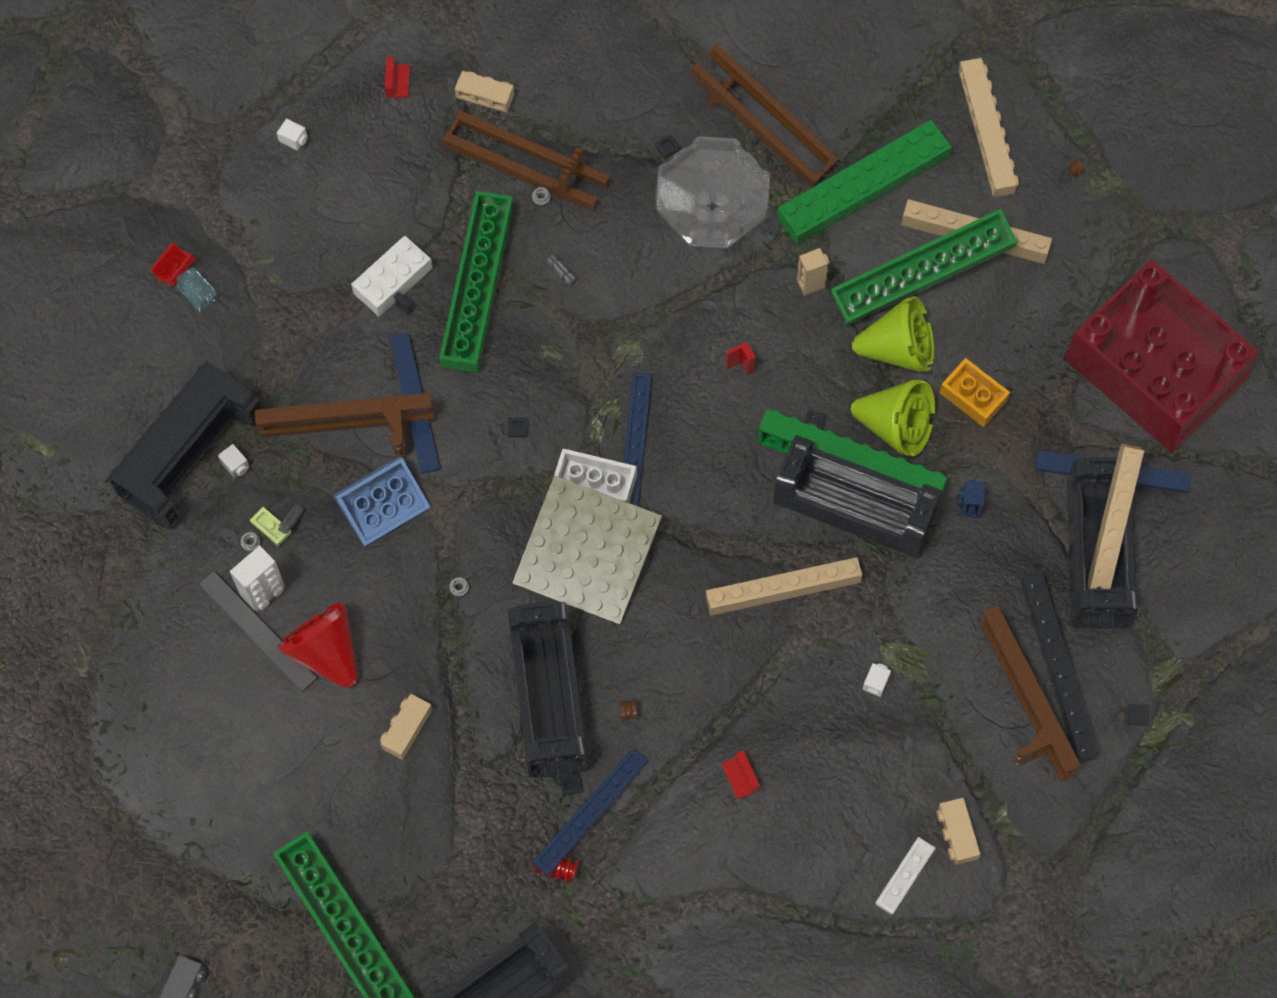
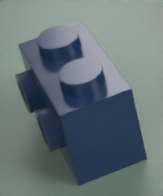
M970 480L965 482L964 488H960L958 496V506H961L960 516L980 518L984 505L985 483H980L978 480Z

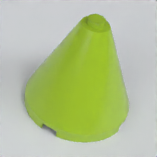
M916 296L904 299L854 338L852 342L853 351L859 356L916 372L931 370L930 367H927L934 362V339L930 322L926 323L923 314L927 313L921 300Z
M911 380L856 399L851 405V413L854 418L899 454L916 456L923 450L930 437L933 425L929 424L930 413L935 414V399L932 388L927 382Z

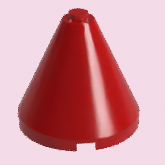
M340 601L326 608L327 611L316 614L283 639L285 644L281 645L279 643L277 648L283 655L340 687L346 686L349 688L357 682L358 673L347 608Z

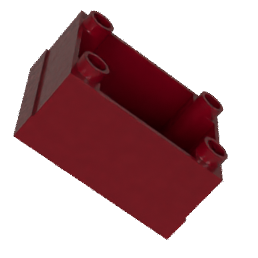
M1151 259L1074 332L1064 359L1173 454L1249 379L1252 372L1251 368L1259 351Z

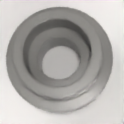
M543 187L537 188L532 194L533 202L537 205H545L551 198L550 192Z
M248 532L241 538V546L246 551H254L260 545V538L256 533ZM249 540L254 541L252 545L247 544Z
M458 577L451 581L449 588L454 596L461 597L468 592L469 584L466 579ZM458 585L463 586L461 590L456 589Z

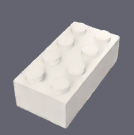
M404 236L351 284L353 294L380 317L395 303V294L400 292L404 295L432 269L431 259Z
M562 449L555 476L629 503L637 478V467Z
M258 546L230 571L240 596L256 613L259 610L265 609L271 599L280 596L284 591L285 585L276 562L261 546Z

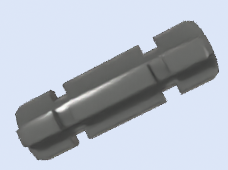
M554 254L547 258V263L554 267L553 269L562 279H565L568 285H572L576 281L575 275L570 273V270L561 261H558Z
M299 504L294 505L292 510L283 519L284 521L280 523L279 532L283 534L288 533L298 520V517L303 513L304 508Z

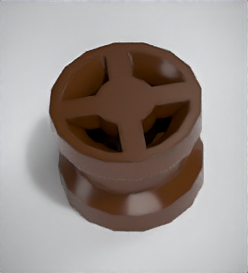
M636 699L630 702L620 700L621 720H626V718L637 719Z

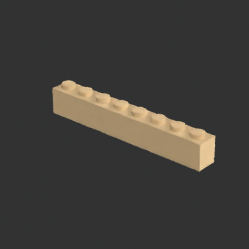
M982 58L961 61L959 74L993 197L1015 194L1016 186L1019 185L1018 177L1013 173V160L1009 159L1010 149L1008 143L1004 141L1005 130L999 123L1001 122V116L999 111L996 112V98L991 94L992 84L986 76L988 74L987 66L983 64Z
M908 199L902 225L944 236L979 218ZM1010 227L1017 240V245L1015 248L1004 253L1045 264L1052 238Z
M1122 443L1120 445L1086 590H1089V588L1097 589V587H1101V589L1111 588L1144 450L1140 447Z
M856 557L706 590V602L709 614L712 616L861 583L862 573L858 558Z

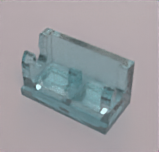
M194 267L177 277V288L199 312H202L203 309L215 301L213 297L216 296L217 292Z

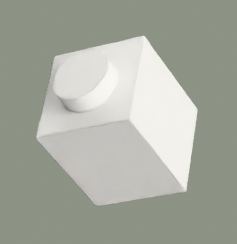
M288 119L284 121L277 132L279 142L297 151L307 141L305 128Z
M233 444L218 455L221 464L234 479L245 474L249 468L246 458Z
M873 663L864 682L863 690L881 697L891 670H888V667L883 664L876 665Z

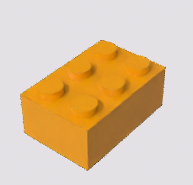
M966 358L942 383L940 389L941 395L982 427H985L1004 406L1010 394L1007 389Z

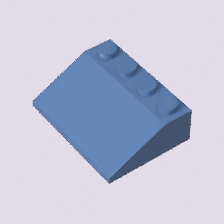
M399 456L333 495L364 546L430 508L406 463Z

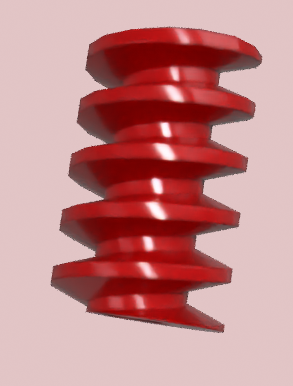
M570 857L565 862L562 860L550 873L549 878L552 879L556 875L557 880L560 881L564 876L565 883H568L571 879L573 882L578 868V860L576 859L573 864H571ZM534 866V873L537 874L540 870Z

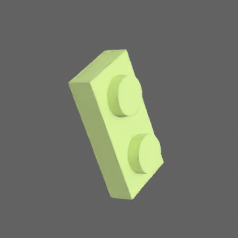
M264 507L250 519V522L277 546L291 534V530L286 534L279 532L278 528L281 522Z

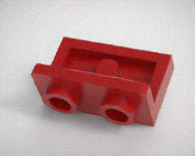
M172 242L150 270L159 281L174 286L196 258L191 253L181 250L176 243Z

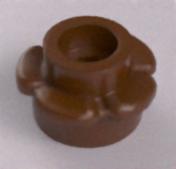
M1079 159L1070 161L1071 165L1068 167L1071 174H1076L1079 177L1084 172L1082 163Z

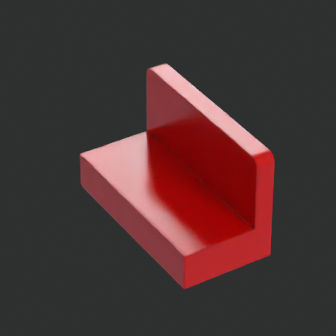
M387 57L386 98H408L410 66L408 64H395L394 57Z
M747 342L726 352L727 369L741 363L747 375L754 373L755 355Z
M744 750L736 753L735 758L722 763L723 770L737 799L759 791L760 785Z

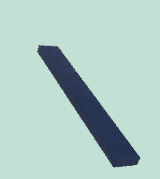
M408 332L390 336L403 395L422 394ZM429 420L409 422L421 474L440 470Z
M633 373L623 463L637 467V478L629 502L635 506H638L652 380V374Z
M1038 450L1035 470L1069 475L1073 462L1085 457ZM1140 466L1136 485L1188 493L1191 473Z
M632 749L534 859L532 864L549 876L643 769L648 760Z

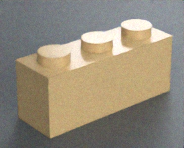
M462 71L455 87L456 98L507 113L514 97V87L508 82H499L491 77H482L474 72Z
M820 248L799 256L797 281L804 296L825 288L829 260Z
M412 694L409 695L408 699L404 698L400 705L401 710L399 714L394 715L390 722L391 727L389 731H385L380 739L383 750L402 760L432 712L431 704Z
M964 798L940 803L939 810L936 812L939 822H943L944 829H942L944 840L948 841L950 846L948 848L950 860H954L955 865L978 860L980 852Z

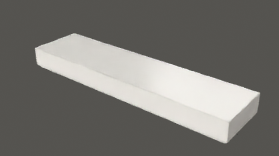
M918 837L875 904L893 915L934 852L935 847Z

